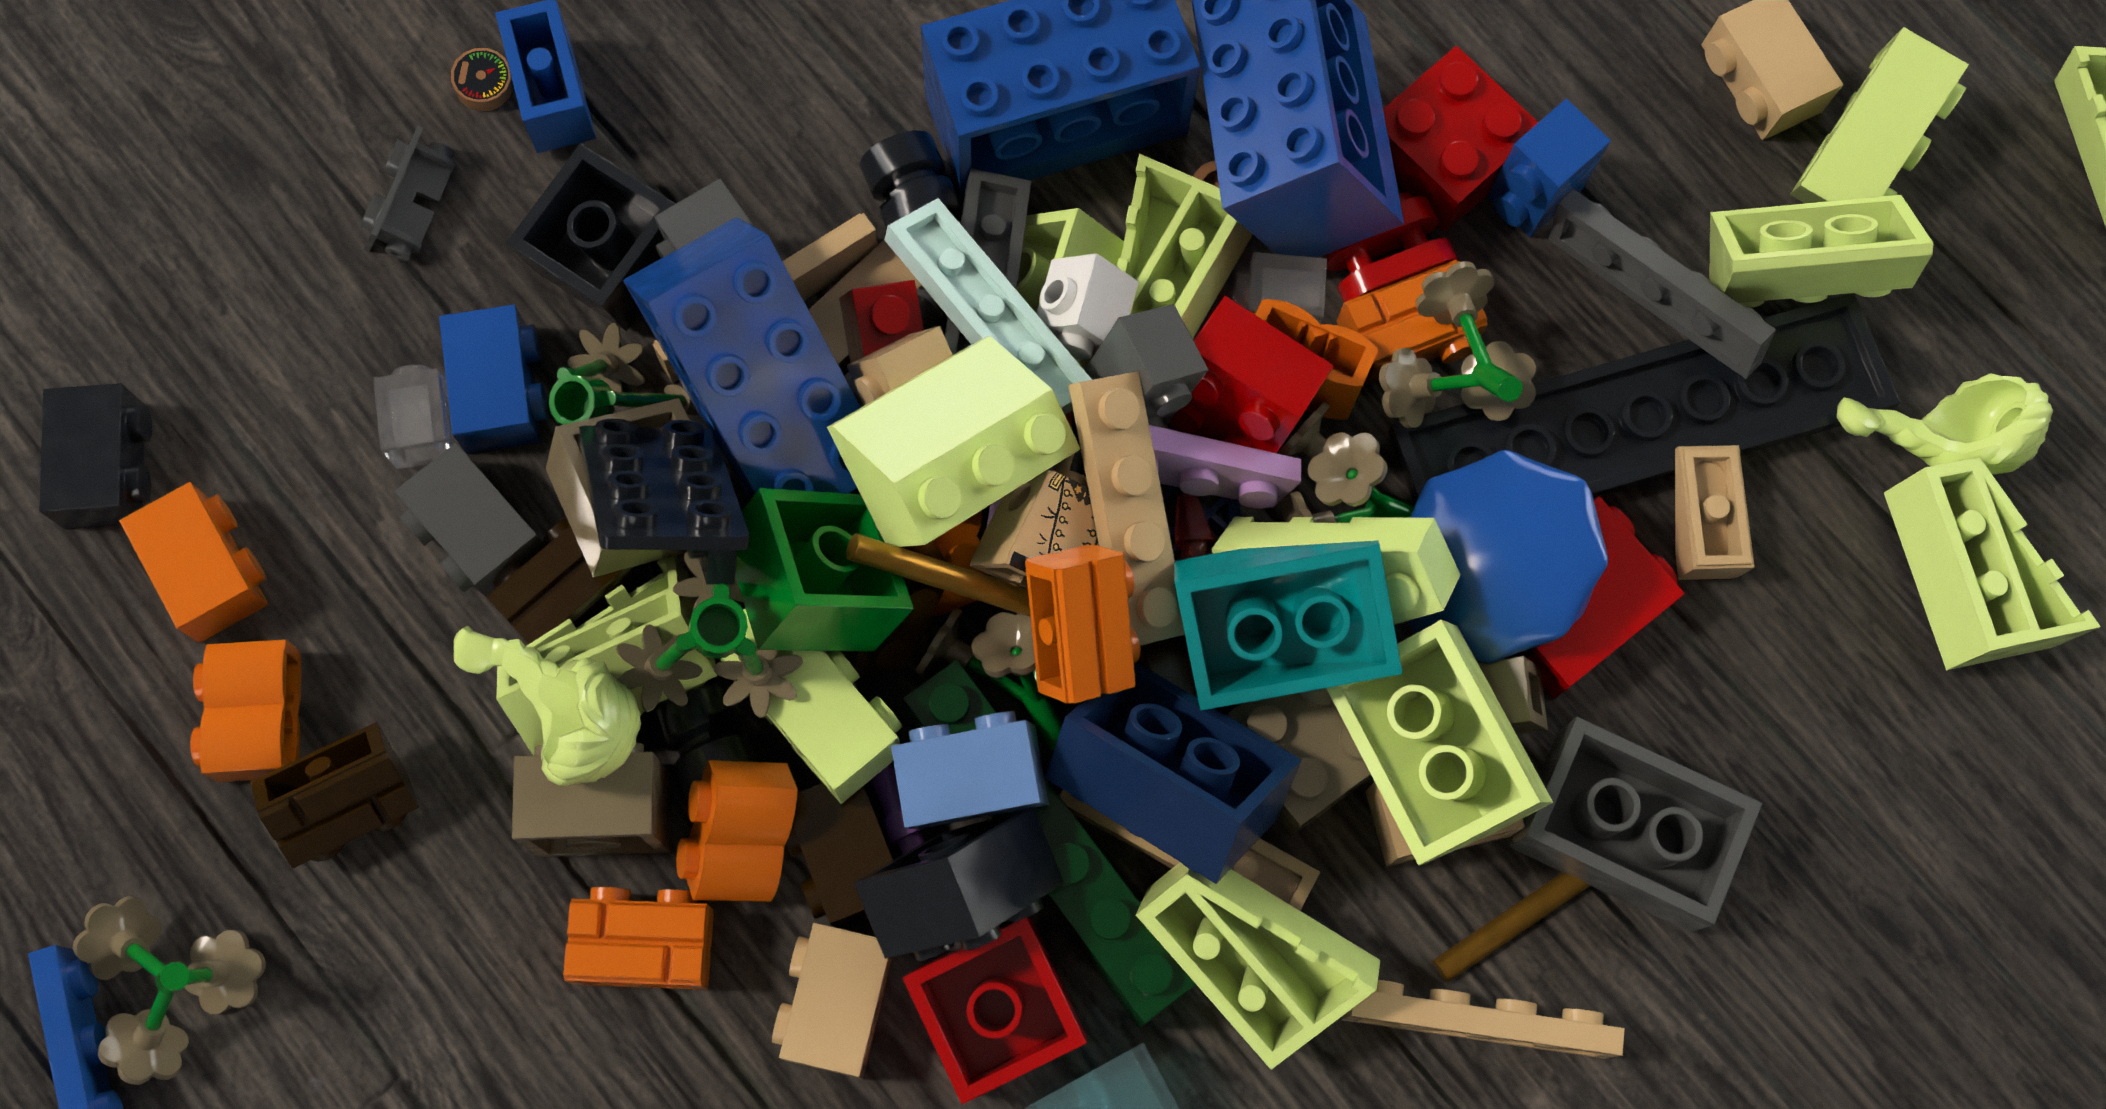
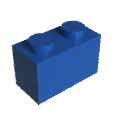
M544 0L495 12L522 121L537 154L596 139L570 36L557 1Z
M1566 98L1513 145L1487 197L1493 202L1498 215L1507 224L1519 227L1530 238L1555 216L1557 205L1573 189L1578 193L1581 192L1611 140Z
M515 304L439 316L452 435L465 453L472 454L542 443L539 421L549 419V410L543 384L534 383L532 363L542 360L541 345L535 324L526 325Z

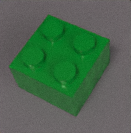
M759 488L743 508L742 514L749 532L748 549L737 550L735 575L758 650L875 651L914 609L903 577L850 561L846 557L848 543L855 533L884 542L861 494Z

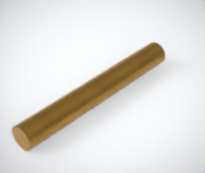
M857 533L851 537L848 543L846 557L850 561L1026 616L1030 615L1028 588Z
M1562 872L1433 959L1432 963L1445 982L1448 983L1590 885Z

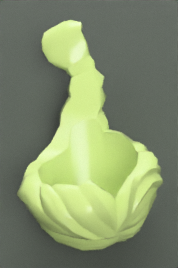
M1992 373L1980 377L1978 380L1963 382L1955 394L1942 399L1936 408L1922 420L1909 418L1895 410L1867 408L1860 402L1845 397L1837 406L1838 421L1846 432L1854 436L1867 437L1874 431L1888 436L1896 445L1902 446L1908 452L1920 457L1929 466L1980 457L1991 474L2013 472L2027 461L2033 459L2040 445L2045 441L2046 432L2048 431L2053 413L2051 404L2048 403V395L2041 390L2038 383H2026L2021 377L1999 376Z
M465 626L456 633L454 638V662L460 669L480 674L488 671L493 666H503L509 676L517 680L524 695L533 703L542 722L544 744L541 750V769L548 781L558 786L596 782L600 778L607 777L625 763L633 747L636 745V737L641 725L640 712L637 707L636 697L626 685L610 675L604 661H596L593 657H585L580 660L568 661L560 667L552 660L542 658L536 647H525L520 639L492 638L474 632L469 626Z

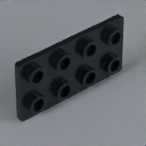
M614 418L600 420L596 423V426H580L579 443L600 547L606 550H688L690 559H699L706 584H734L737 550L748 549L749 532L714 430L704 428L702 424L689 420L669 421L665 423L664 427H639L631 421Z

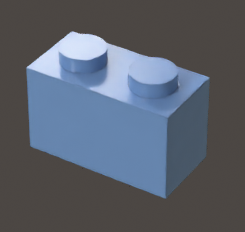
M1009 711L977 717L974 719L976 730L950 734L948 724L927 726L908 731L909 743L891 746L904 827L919 830L1049 805L1035 725L1026 720L1016 722L1015 712Z

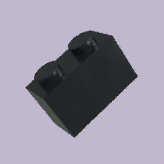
M122 383L43 389L39 512L65 530L121 525L120 519L141 509L143 503L148 502L150 499L151 478L147 467L144 465V442H148L151 439L152 418L148 407Z

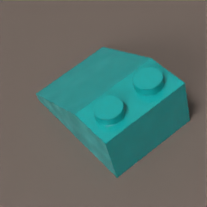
M1378 540L1236 549L1178 560L1174 563V582L1200 711L1403 674Z

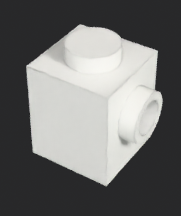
M1097 253L1052 259L1045 285L1040 293V302L1036 314L1074 359L1088 360L1092 354L1096 353L1117 319L1130 315L1139 281Z

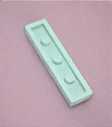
M935 199L887 226L885 242L972 345L984 337L991 336L1053 389L1065 415L1071 412L1073 407L1068 385L1092 379L940 199Z

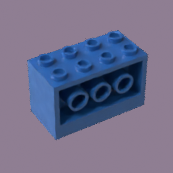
M1009 0L920 25L925 97L960 200H963L965 197L966 184L971 168L1032 180L1188 135L1201 66L1176 0Z
M1191 0L1222 209L1291 267L1298 266L1404 225L1367 19L1352 0Z
M735 217L623 280L705 426L714 430L721 453L749 501L759 488L849 493L857 488L827 427L861 407L768 234Z

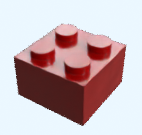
M1457 45L1383 109L1398 190L1402 193L1410 192L1413 197L1426 196L1439 219L1437 227L1443 233L1489 194L1513 145L1538 123L1535 118Z
M1224 296L1194 339V343L1208 371L1191 393L1193 398L1190 403L1178 410L1168 425L1174 431L1277 453L1334 365L1227 296Z
M1031 916L1000 927L1002 935L988 944L964 951L961 946L910 971L902 977L961 1104L971 1101L1087 1044L1088 1034Z

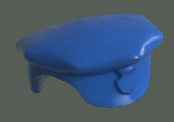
M1509 450L1498 451L1477 462L1429 479L1421 489L1410 518H1435L1461 575L1444 611L1409 620L1408 624L1415 634L1440 620L1458 626L1475 659L1482 663H1494L1505 657L1563 637L1571 629L1572 625L1583 616L1594 587L1608 566L1607 550L1593 495L1586 481L1574 474L1550 467Z

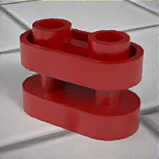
M1410 192L1399 194L1404 225L1322 256L1328 270L1339 271L1348 268L1350 275L1344 278L1337 287L1343 302L1453 260L1459 261L1447 238L1428 241L1426 235L1437 226L1439 219L1426 196L1413 197ZM1401 247H1404L1405 249L1402 252L1396 253L1394 255L1378 260L1376 262H1372L1371 260L1373 258L1394 251Z

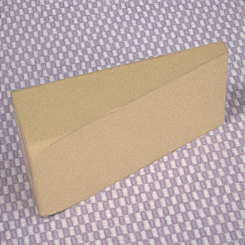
M1739 445L1679 446L1675 449V554L1679 580L1732 579L1755 568Z

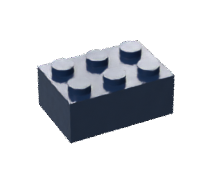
M1136 662L1134 663L1135 687L1111 694L1103 693L1100 697L1083 701L1065 716L1045 778L1070 793L1075 799L1086 803L1125 827L1133 835L1144 839L1183 863L1188 869L1199 873L1217 884L1278 819L1302 760L1215 708L1200 711L1197 697Z

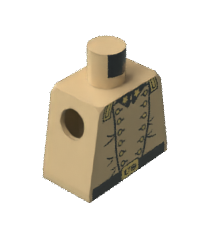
M1081 449L1056 464L1054 471L1046 470L1002 497L972 556L971 567L998 579L1028 588L1025 567L1026 558L1048 553H1060L1061 550L1083 545L1099 546Z

